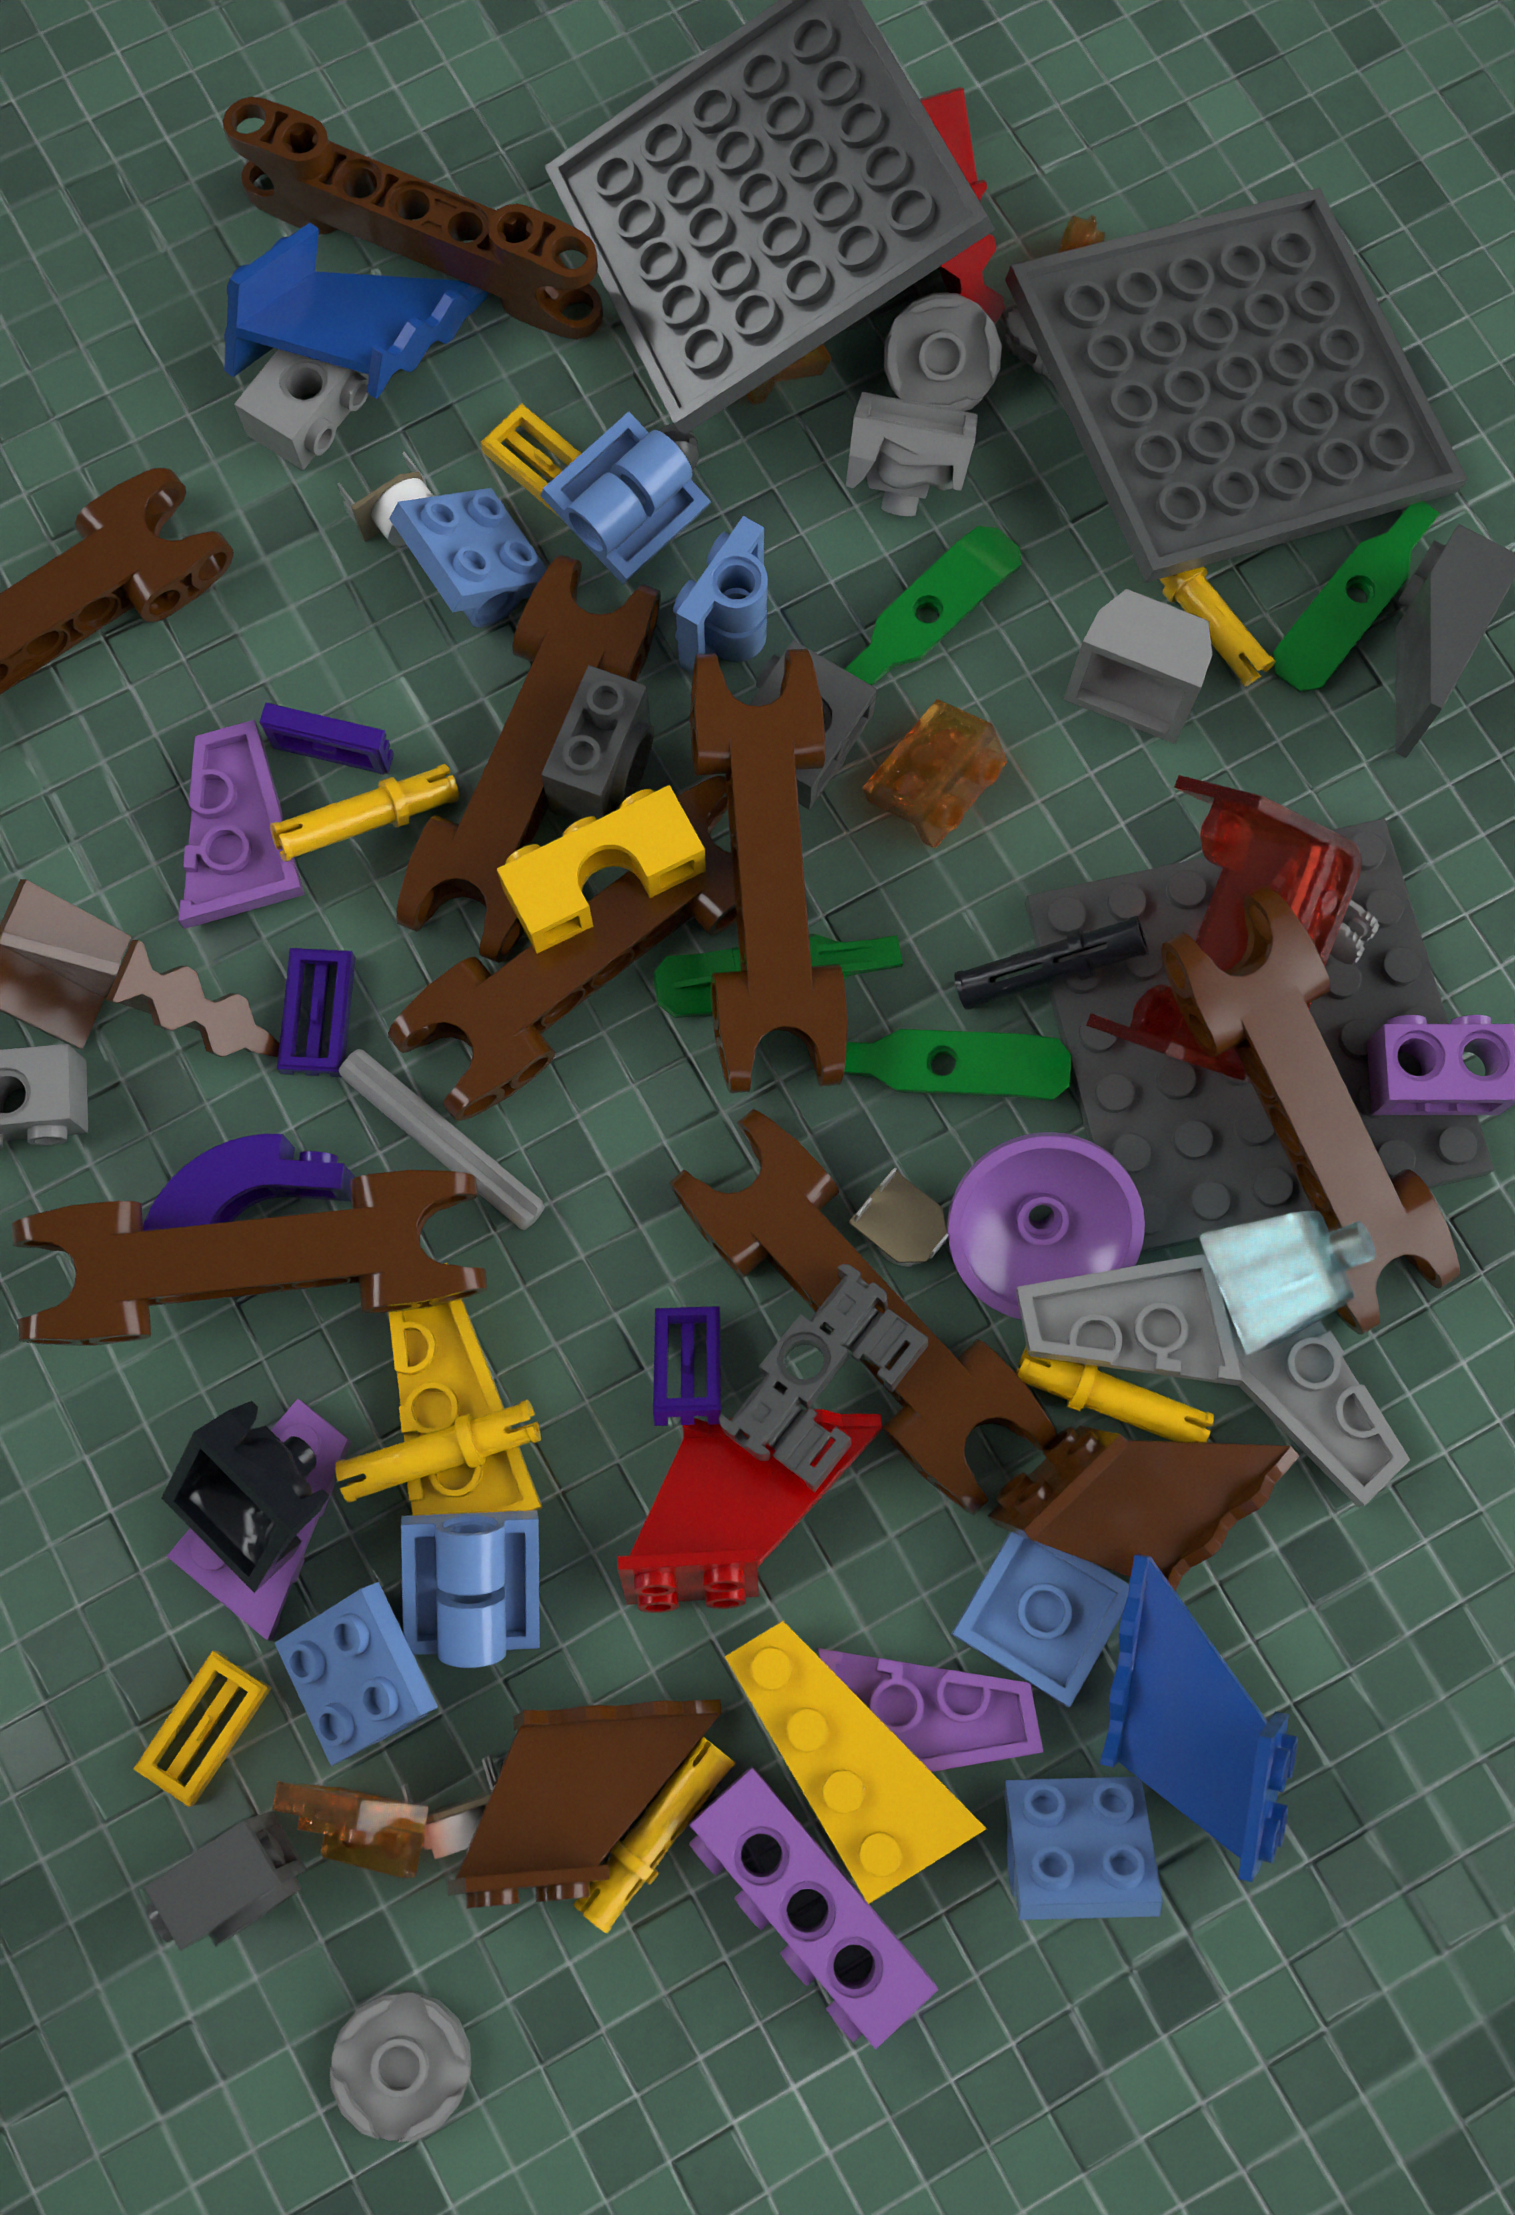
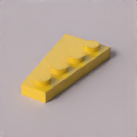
M463 1299L424 1309L388 1312L394 1368L397 1371L401 1432L404 1434V1441L454 1426L455 1418L466 1414H471L475 1419L505 1409ZM519 1446L486 1456L485 1464L474 1468H469L467 1463L407 1482L412 1515L539 1510L543 1507Z
M784 1621L725 1656L868 1904L987 1829Z

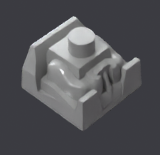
M862 392L853 419L846 487L854 488L867 477L869 488L884 491L881 509L900 516L916 515L919 498L926 499L930 485L936 487V490L941 491L952 489V487L954 490L961 491L975 443L978 414Z
M1125 589L1098 611L1082 642L1063 700L1176 744L1201 690L1212 657L1209 621L1177 609L1167 603L1159 602Z

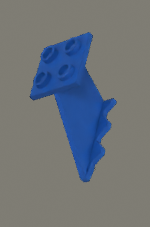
M309 222L291 236L280 238L271 250L249 265L240 266L229 278L227 285V327L224 333V340L226 342L224 371L235 377L271 349L277 348L368 374L367 393L377 399L396 371L401 368L410 373L417 368L429 346L436 340L445 345L453 340L465 318L482 304L488 297L489 292L461 280L316 272L319 228Z
M1136 1554L1133 1561L1128 1597L1120 1622V1652L1110 1691V1721L1100 1764L1114 1767L1118 1762L1239 1857L1241 1862L1238 1879L1253 1882L1263 1861L1273 1864L1277 1847H1282L1288 1805L1276 1802L1278 1792H1284L1287 1778L1292 1777L1298 1737L1286 1734L1289 1714L1275 1711L1270 1720H1266L1150 1556Z

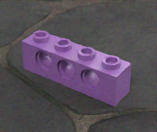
M753 1765L691 1820L690 1826L697 1834L689 1842L691 1848L715 1876L725 1868L743 1890L734 1897L738 1905L761 1931L769 1923L774 1926L788 1943L780 1952L785 1962L806 1986L817 1978L834 1999L826 2010L853 2043L863 2034L871 2045L877 2049L939 1990L930 1975L872 1906L866 1902L861 1893ZM753 1835H770L781 1846L782 1853L778 1864L767 1872L753 1871L743 1862L741 1849L746 1840ZM813 1889L821 1893L826 1899V1913L822 1920L813 1926H800L794 1923L788 1916V1902L799 1890ZM861 1945L872 1954V1966L869 1973L858 1981H846L840 1978L833 1969L837 1953L845 1946Z

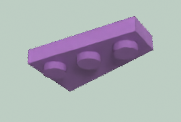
M251 720L195 736L189 808L191 809L189 845H185L183 868L186 871L184 900H180L178 922L184 929L305 895L295 857L290 861L284 862L279 852L282 849H276L271 835L270 824L284 821V816L261 732L256 721Z
M297 1398L271 1431L282 1442L291 1436H296L303 1439L311 1447L316 1456L317 1464L308 1475L306 1481L310 1484L312 1493L324 1489L331 1496L337 1480L335 1463L342 1459L345 1460L352 1441ZM330 1496L321 1511L297 1534L302 1542L294 1556L255 1593L191 1528L178 1541L167 1557L267 1641H273L282 1619L280 1614L292 1584L296 1583L305 1561L303 1557L319 1517L323 1516Z
M817 1648L819 1658L931 1772L1043 1753L1031 1684L1028 1682Z

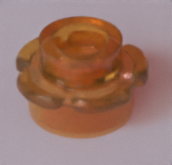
M1073 215L1064 230L1058 253L1104 242L1105 232L1097 229L1096 217L1090 215L1087 219Z

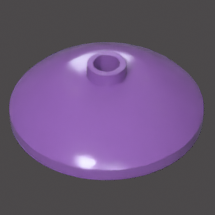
M1039 1132L1019 1136L999 1144L980 1157L970 1167L953 1195L948 1214L947 1234L955 1267L972 1293L982 1302L1000 1313L1021 1319L1016 1297L1018 1286L1135 1266L1143 1246L1145 1219L1141 1198L1134 1182L1121 1163L1109 1152L1095 1143L1078 1136L1056 1132ZM1045 1205L1051 1208V1213L1045 1220L1034 1221L1029 1218L1031 1210L1036 1206Z

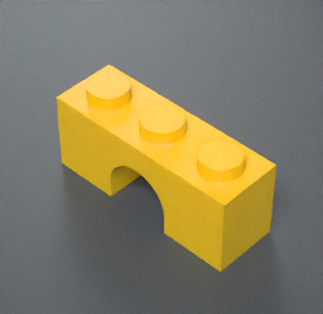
M670 785L655 792L652 789L640 790L626 798L621 803L620 809L600 819L594 816L580 819L564 831L563 837L542 847L538 844H532L520 848L507 858L505 865L497 868L503 891L536 954L593 927L590 907L582 890L588 878L602 868L622 867L631 871L640 879L649 898L706 871L705 848Z

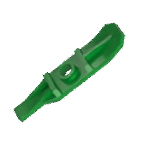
M1424 501L1414 503L1407 507L1387 533L1360 542L1273 651L1275 675L1300 693L1322 689L1341 662L1405 584L1410 574L1411 552L1441 513ZM1351 588L1361 589L1367 596V602L1359 603L1353 601L1348 596L1347 590Z
M977 526L945 552L877 617L870 645L844 670L873 686L894 667L922 660L997 586L1019 570L1022 564L1020 547L998 528ZM929 607L937 612L939 618L935 622L924 623L917 619L916 612L921 608Z
M809 934L811 966L839 964L842 968L844 980L851 975L903 967L897 935L871 940L838 942L817 934ZM739 947L698 954L666 956L653 973L658 1005L674 1018L712 1015L711 975L716 972L740 971Z
M899 1029L873 1043L847 1042L844 1074L874 1077L899 1093L1000 1096L1053 1101L1070 1087L1071 1053L1058 1038L1018 1033ZM940 1055H949L956 1061L955 1069L945 1076L938 1075L932 1070L934 1059Z

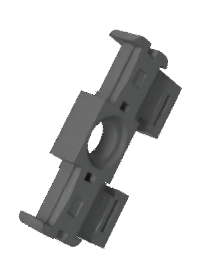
M842 1264L837 1267L838 1277L842 1280L810 1321L800 1314L760 1364L761 1374L765 1377L734 1417L729 1420L721 1414L719 1418L723 1432L758 1460L767 1461L771 1458L770 1451L765 1448L767 1444L776 1450L773 1457L804 1480L807 1487L813 1492L819 1488L852 1445L851 1438L837 1427L829 1433L816 1423L814 1418L817 1416V1412L810 1408L849 1359L848 1349L853 1352L851 1356L857 1362L865 1356L880 1368L877 1376L884 1381V1387L893 1392L928 1347L927 1336L890 1309H887L886 1292L874 1282L868 1285L861 1278V1273L848 1264ZM875 1305H878L880 1308L885 1310L884 1314L879 1312L875 1308ZM826 1326H828L829 1328H831V1329L833 1330V1332H831L830 1330H828V1329L826 1328ZM904 1343H908L909 1347L891 1370L886 1369ZM801 1345H811L817 1348L824 1358V1364L820 1372L808 1379H798L792 1376L785 1367L789 1352ZM798 1404H802L808 1411L803 1410ZM831 1438L834 1439L835 1442L816 1467L811 1466V1463Z

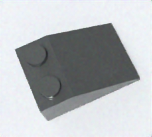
M1460 524L1457 525L1445 545L1435 540L1433 541L1397 601L1407 607L1396 627L1395 752L1407 758L1442 710L1515 579V553Z

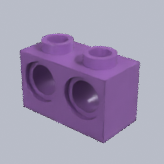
M1403 1015L1388 1019L1387 1024H1384L1367 1040L1372 1115H1500L1515 1104L1514 1024H1491V1018L1484 1015L1457 1017L1451 1020V1024H1427V1018L1424 1016ZM1398 1052L1409 1053L1419 1061L1422 1070L1421 1076L1408 1074L1402 1069L1398 1062ZM1463 1052L1473 1053L1482 1060L1485 1066V1076L1476 1075L1468 1070L1463 1061Z

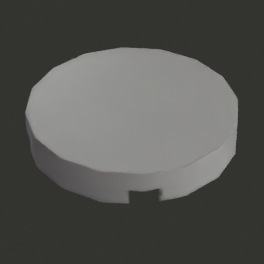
M932 293L912 301L894 318L884 341L883 365L891 389L901 400L965 412L979 403L983 396L989 392L992 384H994L1000 371L1002 346L994 322L977 303L957 293Z
M414 1990L387 1992L362 2005L339 2031L332 2054L330 2088L341 2114L362 2134L375 2139L383 2138L388 2141H415L440 2128L461 2103L471 2075L470 2043L459 2018L439 1999Z

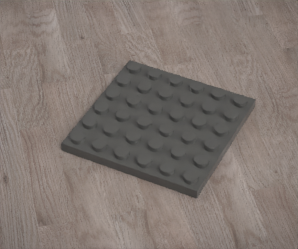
M778 0L544 166L575 228L584 232L593 241L597 253V272L673 424L683 436L995 230L986 211L861 0Z
M1320 188L1010 265L1005 278L1006 284L1146 583L1392 512L1420 501L1426 502L1457 493L1468 480Z
M1385 818L1027 895L1024 904L1036 948L1067 939V932L1081 928L1086 933L1129 920L1130 917L1138 916L1146 936L1149 955H1140L1096 969L1095 976L1085 980H1081L1079 975L1046 985L1062 1044L1071 1053L1070 1075L1087 1138L1089 1141L1105 1149L1121 1163L1134 1182L1141 1198L1144 1210L1145 1234L1140 1254L1315 1215L1235 1048L1232 1047L1217 1057H1211L1200 1047L1174 999L1161 952L1164 942L1184 932L1195 940L1201 950L1212 959L1218 969L1224 971L1232 968L1242 959L1248 944V931L1245 924L1243 906L1244 897L1263 886L1267 887L1289 857L1297 861V864L1302 868L1310 870L1312 875L1318 879H1323L1327 882L1328 886L1333 889L1336 888L1360 905L1365 911L1375 916L1374 918L1378 920L1380 925L1372 939L1370 938L1368 942L1362 941L1365 942L1363 945L1365 949L1358 962H1354L1353 965H1346L1315 945L1326 968L1331 987L1328 993L1308 1003L1307 1006L1389 1178L1405 1169H1410L1425 1182L1428 1188H1434L1487 1176L1494 1171L1477 1115H1372L1367 1040L1384 1024H1387L1388 1019L1397 1016L1420 1015L1427 1018V1024H1449ZM1107 944L1061 958L1059 963L1105 949ZM1398 1052V1062L1402 1069L1408 1074L1421 1076L1422 1070L1419 1061L1409 1053Z

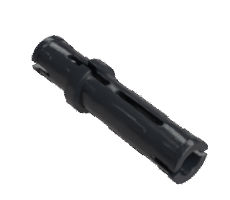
M1138 916L1130 917L1129 920L1086 933L1081 928L1068 931L1067 939L1022 953H1016L969 970L957 971L954 973V978L961 1003L966 1010H969L976 1005L1026 992L1079 975L1081 980L1094 977L1096 969L1140 955H1149V949L1142 924ZM1107 944L1105 949L1059 963L1061 958ZM1043 964V967L996 982V979Z

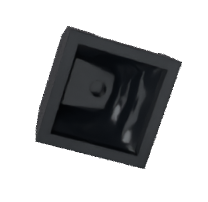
M250 1401L224 1412L193 1432L161 1499L255 1593L294 1556L302 1542L297 1534L321 1511L330 1495L324 1489L312 1493V1488L306 1481L310 1472L316 1467L317 1461L313 1450L303 1439L291 1436L282 1442L267 1426L251 1429L257 1418L258 1406L253 1401Z

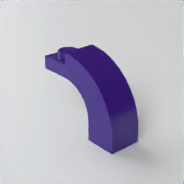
M259 1134L241 1137L215 1146L200 1154L176 1173L152 1204L145 1218L143 1231L233 1222L249 1207L271 1198L293 1197L351 1201L350 1180L355 1178V1176L344 1163H338V1156L334 1154L304 1151L300 1152L299 1160H293L295 1147L283 1134Z

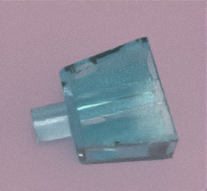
M1319 1211L1296 1212L1199 1235L1246 1355L1275 1348L1355 1298L1354 1291L1345 1270L1376 1258L1373 1241L1362 1222L1357 1221L1329 1233L1324 1218Z

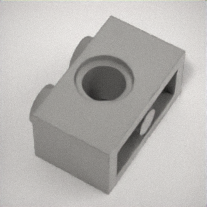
M278 349L234 405L248 437L304 471L316 455H322L327 451L333 442L336 429L349 412L358 410L364 404L369 395L367 393L369 375ZM308 394H317L311 399L301 400L302 397Z
M69 1044L0 1050V1149L3 1148V1141L27 1139V1142L32 1145L53 1146L66 1143L68 1141L67 1135L88 1133L87 1060ZM25 1088L26 1097L23 1104L14 1112L4 1113V1102L8 1095L17 1089Z

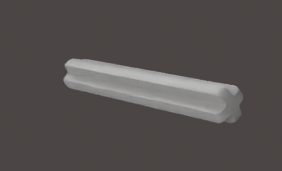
M355 1050L342 1063L339 1073L343 1080L451 1171L474 1175L476 1177L478 1194L518 1228L526 1230L540 1217L545 1207L539 1197L364 1050Z

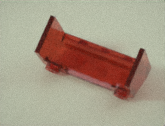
M1178 775L1174 788L1211 805L1209 814L1204 820L1200 831L1202 851L1210 863L1222 868L1195 941L1201 950L1222 971L1230 969L1242 959L1248 944V931L1245 924L1243 906L1244 897L1266 886L1278 893L1293 910L1311 937L1324 966H1326L1360 875L1362 860L1357 844L1264 796ZM1159 984L1150 988L1137 1001L1133 1010V1019L1130 1027L1092 1013L1089 1016L1086 1026L1252 1084L1234 1047L1217 1057L1208 1055L1200 1047L1174 999L1171 986Z

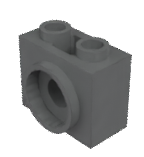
M793 640L786 650L807 649L813 660L823 704L825 730L824 766L819 769L796 770L798 804L810 810L832 776L842 767L846 755L874 715L877 689ZM785 652L781 658L773 655L766 662L756 682V687L759 690L749 705L762 706L770 704L780 697L781 683L784 675Z
M588 665L541 774L550 812L574 821L590 816L600 819L614 812L617 806H620L626 798L636 793L648 763L654 738V727L650 721L646 685Z
M270 1811L241 1821L146 1885L144 1889L152 1901L146 1906L147 1914L159 1936L168 1943L174 1940L180 1951L208 1936L216 1947L300 1891L302 1886L296 1877L304 1873L307 1868L274 1812Z

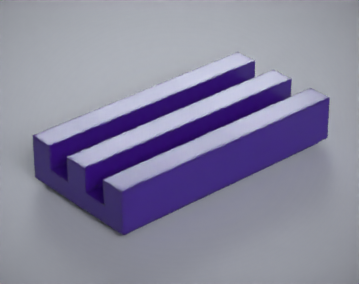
M265 702L259 723L274 749L375 773H389L394 753L392 749H389L390 743L389 740H386L385 730Z
M290 948L277 1069L281 1074L294 1075V1072H304L307 1076H319V1073L330 1074L331 1077H342L339 1073V1068L346 1060L356 960L352 951ZM305 963L315 964L306 1057H296ZM330 965H337L328 1058H321Z
M720 1306L655 1308L654 1426H668V1417H681V1425H695L696 1416H707L708 1424H720ZM695 1323H707V1397H695ZM669 1324H681V1398H668Z

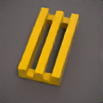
M521 403L481 441L482 451L558 516L540 496L543 488L548 483L501 443L503 441L507 443L550 481L560 474L562 470L543 452L536 449L515 431L519 425L567 466L582 453Z
M212 1651L133 1769L186 1806H194L272 1687L250 1675V1672L240 1665H235L229 1661L228 1657L219 1651ZM218 1673L228 1678L165 1772L157 1766ZM243 1688L248 1693L187 1785L183 1784L179 1779L239 1689Z

